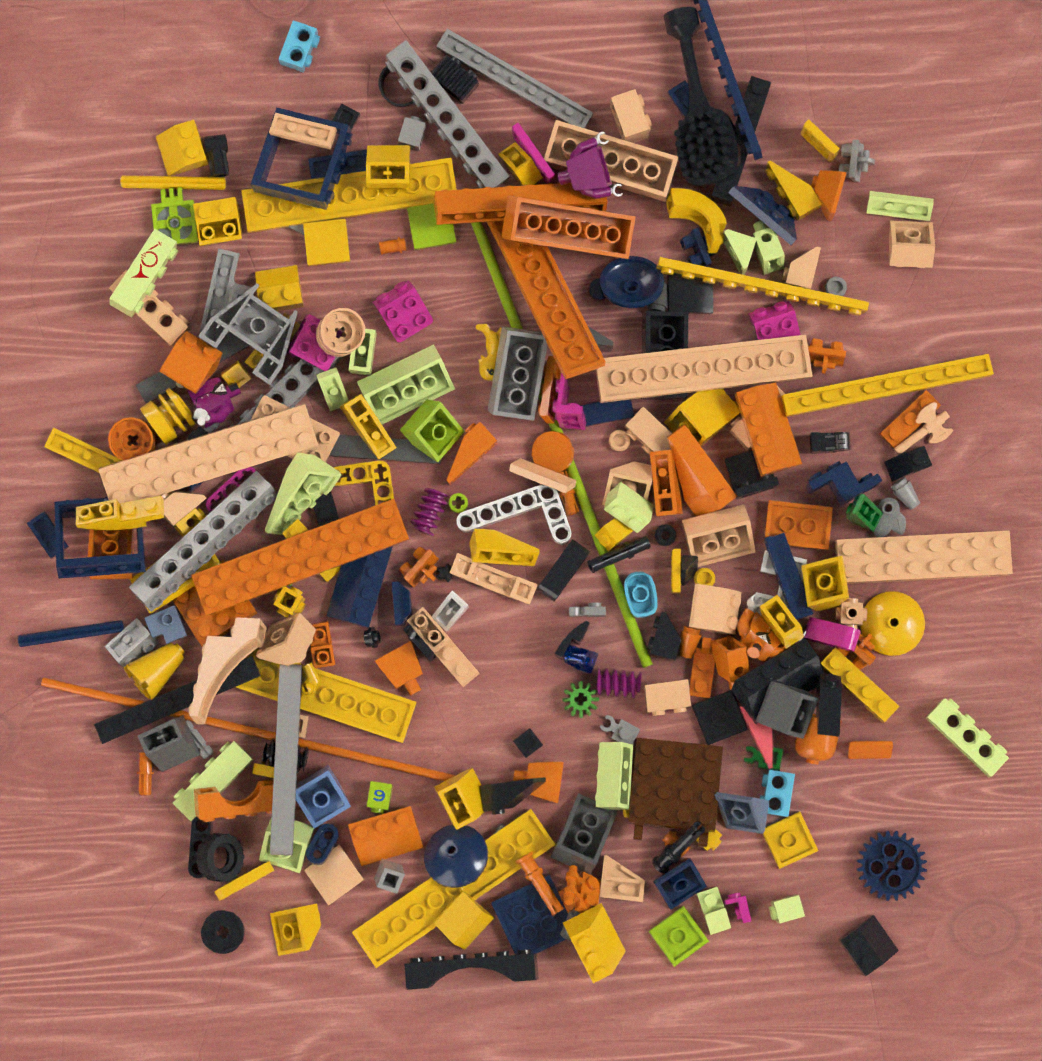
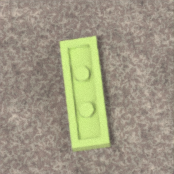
M870 191L867 213L930 221L934 199Z

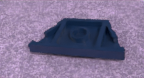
M733 186L728 192L788 244L792 245L796 241L797 235L794 218L790 215L787 207L779 205L773 200L774 198L769 192L742 186Z

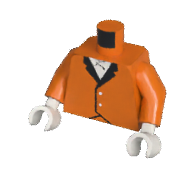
M754 594L747 600L748 609L745 608L737 628L741 636L740 642L747 647V654L751 658H758L760 661L765 662L768 658L772 659L787 649L762 616L756 611L755 613L753 612L763 604V598L757 604L754 602L753 599L756 595Z

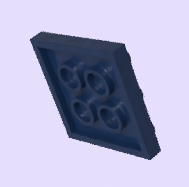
M550 875L544 878L564 908L553 916L533 883L491 902L515 954H518V950L531 949V953H539L566 940L560 935V932L563 929V922L566 921L568 912Z

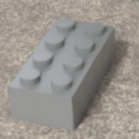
M502 326L488 404V411L492 415L534 421L548 345L542 332Z

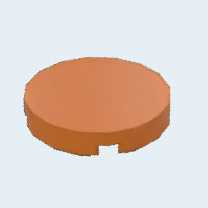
M556 431L541 434L535 440L532 448L534 463L557 473L569 468L574 458V447H572L569 437L562 432Z

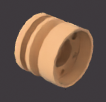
M338 308L330 311L319 322L316 329V339L319 347L333 357H343L351 354L362 344L365 337V325L362 318L355 311L348 308ZM341 329L343 331L342 336L338 339L335 331Z

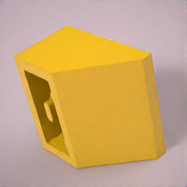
M367 145V188H410V145Z
M235 197L193 204L200 246L242 239L238 202Z
M473 767L434 787L456 830L475 821L484 813L480 789L482 785Z

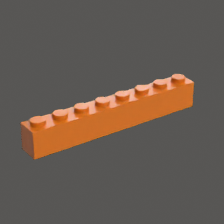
M560 183L528 184L525 186L484 187L478 189L464 188L462 190L435 191L434 195L437 225L503 221L508 195L606 211L608 203L607 197L595 199L582 195L579 190L574 191L572 183L564 185Z

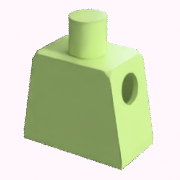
M762 221L754 223L755 233H753V237L757 238L754 248L763 275L784 269L785 255L777 234L771 228H767V225Z

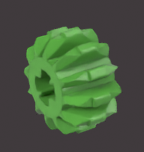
M582 681L578 683L579 689H576L573 683L570 684L573 692L567 689L564 691L570 698H562L563 702H570V704L564 707L565 710L573 707L571 716L575 715L576 710L579 711V718H583L584 710L590 716L591 712L588 707L594 710L597 709V706L591 703V701H599L598 697H591V695L597 693V690L593 689L591 692H588L591 684L588 683L585 689H583ZM579 694H584L583 697L586 696L587 701L583 702L582 706L577 705L578 702L575 703L574 698H578Z

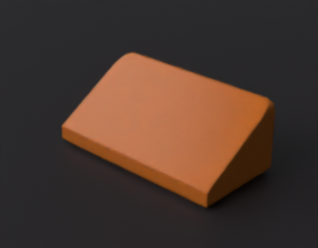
M850 741L848 743V758H891L893 742Z

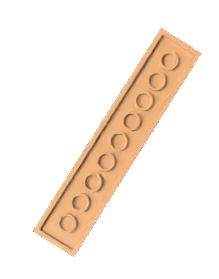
M806 335L604 358L606 361L605 366L596 369L600 403L800 380L812 377Z
M301 404L113 463L98 470L108 499H117L119 503L159 496L318 446V441L306 404Z

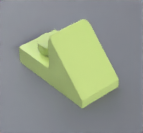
M337 368L316 375L330 411L340 408L341 405L349 401Z
M718 887L697 893L710 935L730 929L731 925Z

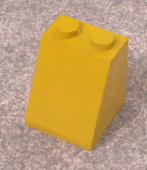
M724 388L698 391L680 404L664 423L672 432L685 424L700 446H703L740 414L737 403L726 394Z

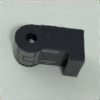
M811 432L809 435L811 454L851 450L849 432Z

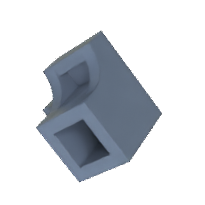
M171 606L144 618L152 638L163 635L166 644L187 636L184 628L185 625L176 606Z

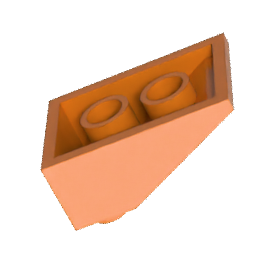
M134 528L124 530H89L87 557L134 554ZM133 573L89 577L90 579H133Z

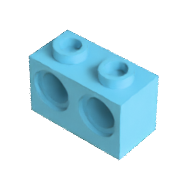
M293 20L278 59L280 65L304 73L305 68H309L312 63L313 56L311 52L313 47L317 48L320 41L317 28ZM306 33L310 35L309 39L304 42L298 39L299 36ZM300 53L302 58L299 61H293L291 59L292 55Z
M768 770L767 774H763L762 787H765L764 795H760L759 799L770 800L774 797L780 801V807L777 810H772L768 807V814L783 817L789 816L795 774ZM775 776L783 779V786L780 789H776L772 785V779Z

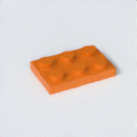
M769 500L764 539L785 533L789 546L828 551L833 507Z

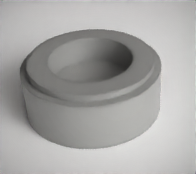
M840 277L830 278L825 285V291L829 294L844 296L847 290L845 280Z

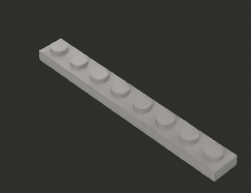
M446 29L436 46L438 50L451 57H456L464 65L565 123L586 128L593 116V112L449 29Z

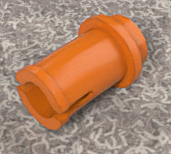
M398 237L395 240L379 241L381 255L393 252L403 253V251L407 250L405 238Z
M670 830L663 837L662 841L665 842V846L672 845L679 837L676 836L675 831L672 832ZM690 846L681 854V857L686 854Z

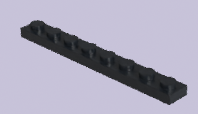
M253 656L242 660L233 669L216 695L261 676ZM197 680L94 724L102 744L188 708L193 702V687Z

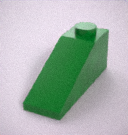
M860 494L847 507L846 518L851 523L874 532L883 512L866 495Z

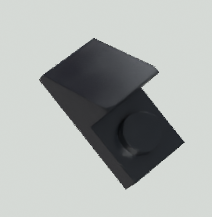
M925 446L910 452H904L884 462L892 482L933 466Z

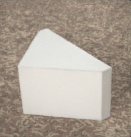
M451 591L432 615V618L447 632L469 608V605L455 592Z

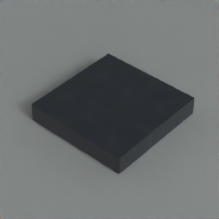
M732 690L692 705L707 745L748 730Z

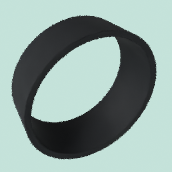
M403 63L401 65V68L413 70V66L410 63ZM385 66V68L380 73L378 81V86L381 95L390 104L397 107H407L413 105V101L405 104H398L390 101L386 97L383 85L386 76L391 71L388 69L387 66ZM420 80L422 90L425 87V82Z

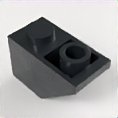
M661 612V615L655 618L653 628L657 629L655 637L650 636L647 649L651 650L650 655L675 661L681 638L667 614Z

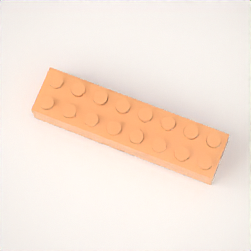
M1010 531L840 539L835 541V556H843L847 584L995 577L1013 574Z

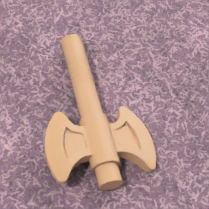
M936 402L925 406L916 419V423L925 422L921 429L895 447V453L897 455L902 454L930 433L929 443H938L945 440L953 431L952 428L942 427V424L950 418L948 413L943 411L941 414L936 415Z

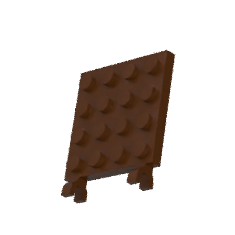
M637 738L628 824H635L633 840H642L643 825L688 830L694 822H699L701 824L697 827V830L703 825L705 832L699 837L698 846L707 847L709 832L715 833L718 801L715 794L719 792L723 746Z

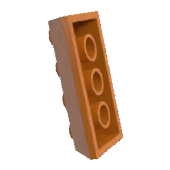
M777 384L759 385L736 392L735 398L760 476L763 477L802 465Z

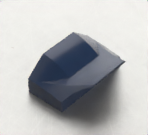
M392 582L395 625L405 626L407 620L412 615L411 593L401 582Z

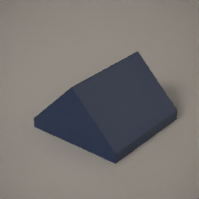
M691 858L683 861L653 881L670 910L707 887Z

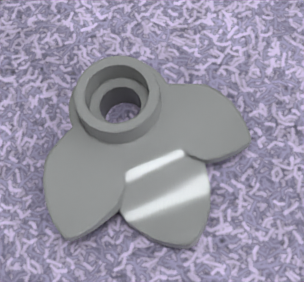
M893 498L883 499L877 505L883 512V515L874 531L877 538L885 537L891 529L897 534L903 535L906 528V518L900 513L898 501ZM888 504L892 505V510L890 512H886L885 507Z

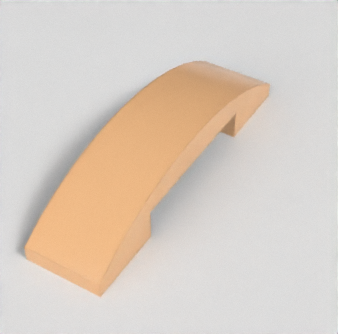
M457 553L450 570L452 575L529 605L538 585L483 563L472 562V558Z

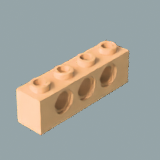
M125 270L122 273V275L109 287L112 293L119 285L127 270ZM154 290L150 296L146 295L143 300V308L139 313L135 312V314L173 348L186 331L190 332V328L187 326L190 322L181 314L177 317L172 312L174 308L166 300L161 302L156 297L158 293ZM149 303H156L157 308L154 312L146 311ZM165 317L172 318V323L168 327H164L161 324Z

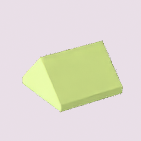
M727 229L723 233V243L739 273L745 275L757 238Z

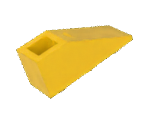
M767 162L765 172L771 181L774 180L777 184L776 191L781 199L785 198L787 201V208L792 217L796 216L799 221L820 209L822 203L811 185L774 162Z

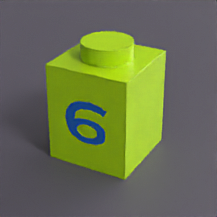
M370 782L367 807L371 808V812L384 814V810H389L393 784Z

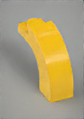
M671 188L666 199L669 218L688 219L698 224L704 231L708 253H717L720 245L723 244V231L727 224L721 209L711 199L701 193L689 189Z

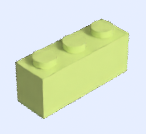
M624 742L599 743L598 772L596 775L597 793L595 795L597 808L630 810L632 744Z

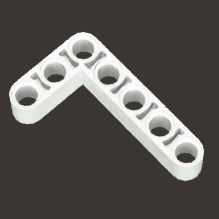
M543 484L464 511L458 515L456 520L459 530L468 533L474 529H480L542 507L554 542L563 545L571 539V529L557 490ZM544 489H551L554 493L553 497L544 499L541 495ZM528 495L533 498L532 505L524 506L521 503V499L524 496ZM507 502L512 504L513 510L510 513L502 512V504ZM551 509H558L561 512V516L558 519H551L548 513ZM490 510L493 513L492 518L487 521L483 520L480 516L482 511ZM463 517H470L473 522L470 527L465 528L461 526L460 521ZM565 529L568 532L567 538L563 540L558 539L556 531Z

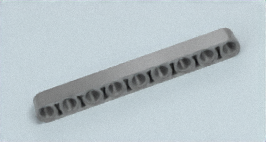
M280 664L270 855H293L302 665L292 664L285 666Z

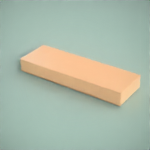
M275 113L269 130L270 135L330 150L337 132L336 127Z
M522 458L511 463L509 469L510 472L563 493L573 489L577 481Z

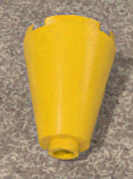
M169 643L128 663L124 667V671L129 678L132 677L136 688L146 698L152 700L184 660L183 654L185 652L178 643L175 645Z

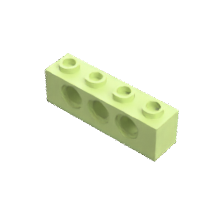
M942 699L925 718L986 776L992 777L1009 759L1005 755L1007 753L1006 749L999 743L995 745L990 741V734L983 728L979 730L974 726V719L968 714L963 715L958 711L959 706L952 699ZM950 715L955 716L958 720V724L954 728L950 727L947 723ZM966 730L973 733L974 738L972 742L964 740L963 733ZM982 745H986L990 750L987 757H982L979 753V748Z

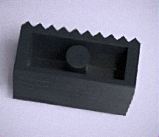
M445 55L431 73L443 89L460 103L464 104L479 86L478 76L470 69L465 71L461 67L462 63L456 57L452 56L450 58L448 55Z

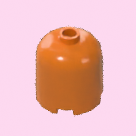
M813 714L804 738L796 737L795 749L801 757L806 758V763L819 765V761H827L834 756L838 737L817 734L816 714Z

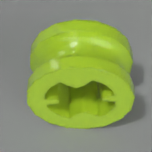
M461 493L453 494L449 499L450 509L455 513L464 512L468 507L466 496ZM458 497L461 498V501H465V504L461 505V509H456V505H452V502H455Z

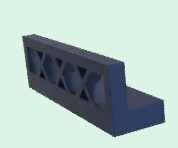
M785 533L765 538L764 543L787 608L796 620L813 615L812 609L807 607L805 589Z

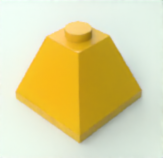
M317 904L270 913L278 956L310 950L321 927Z

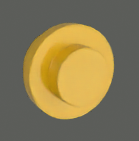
M701 568L695 573L694 582L695 584L713 586L715 574L708 568Z

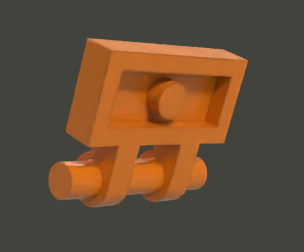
M571 865L565 879L567 882V887L564 889L565 904L572 905L575 903L574 910L583 913L599 904L601 880L584 871L579 875L577 873V866Z

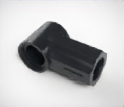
M226 134L205 136V150L209 159L211 177L228 176V144Z

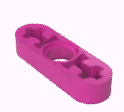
M253 467L238 470L207 499V510L209 512L213 511L211 509L213 506L211 502L213 500L218 502L222 498L219 496L221 492L225 498L228 497L226 488L229 485L240 486L238 482L234 481L236 478L241 481L244 478L243 473L245 471L248 473L252 471L254 473L256 470Z

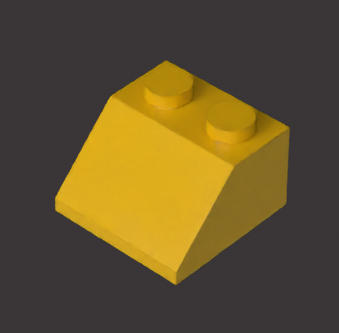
M195 120L174 125L156 136L168 176H174L209 165Z
M297 265L255 272L256 284H259L257 288L259 300L276 311L304 307Z
M843 556L801 565L807 607L818 612L838 607L849 598Z

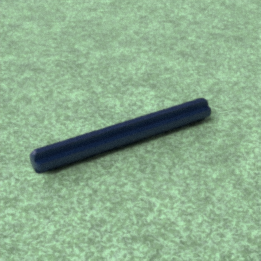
M118 620L19 635L18 645L25 647L119 633L124 629V623Z

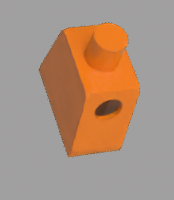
M728 635L712 640L710 643L717 672L729 682V688L732 689L735 680L749 672L747 647Z
M411 641L375 660L376 664L396 689L405 685L410 696L422 690L416 679L422 676L423 672Z
M564 762L528 763V771L514 770L513 781L546 777V782L530 795L558 803Z

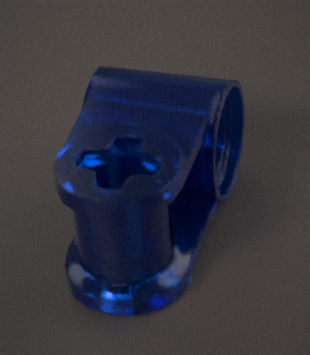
M570 645L565 652L564 662L576 670L592 674L598 653Z

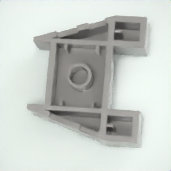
M255 284L210 318L199 334V337L217 348L229 331L263 354V357L252 373L270 385L283 366L298 311L294 310L289 319H287L253 295L259 287V284Z

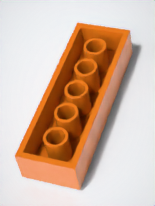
M508 195L501 238L629 259L636 217Z

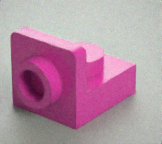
M740 892L727 895L728 899L724 900L725 905L738 902V906L735 907L737 920L742 919V923L751 922L746 896H741Z

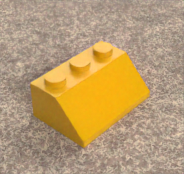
M602 903L563 922L592 982L595 983L613 974L625 953V949Z

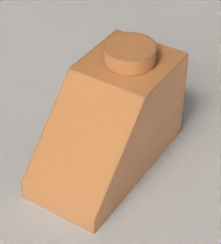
M815 247L792 261L789 268L785 267L782 280H786L785 284L811 289L820 247Z
M171 491L162 494L161 496L164 499V518L169 524L174 526L203 502L206 497L200 493Z

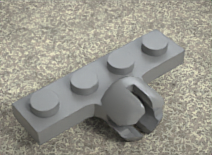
M218 248L200 332H202L210 318L251 288L237 284L234 279L240 253Z

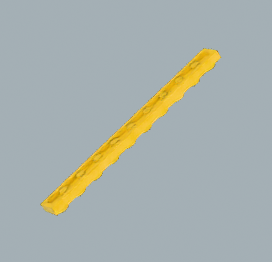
M663 257L659 258L656 269L661 270V273L667 275L679 273L686 279L702 278L703 282L708 284H715L716 281L724 283L723 286L735 289L736 286L745 288L744 291L757 293V291H762L769 297L785 296L788 301L799 302V300L807 301L808 305L816 307L822 304L828 306L830 310L840 311V309L849 310V314L857 316L868 311L869 302Z
M989 354L783 394L781 398L785 415L790 417L990 377L994 373Z

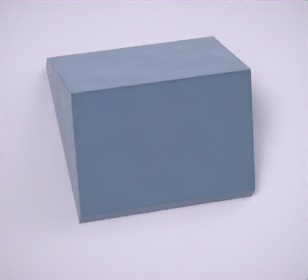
M716 792L715 797L726 828L760 834L765 832L769 800Z

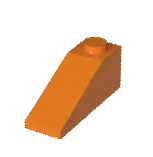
M481 422L477 425L472 423L465 430L467 434L463 437L446 480L449 485L454 483L498 443Z
M672 450L650 452L656 516L683 514L681 492Z

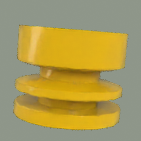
M170 387L165 390L170 397L169 400L166 401L161 393L158 395L162 405L158 407L153 401H149L140 408L165 445L177 438L174 430L175 426H178L184 432L187 431L182 421L186 419L191 427L196 424L190 409Z

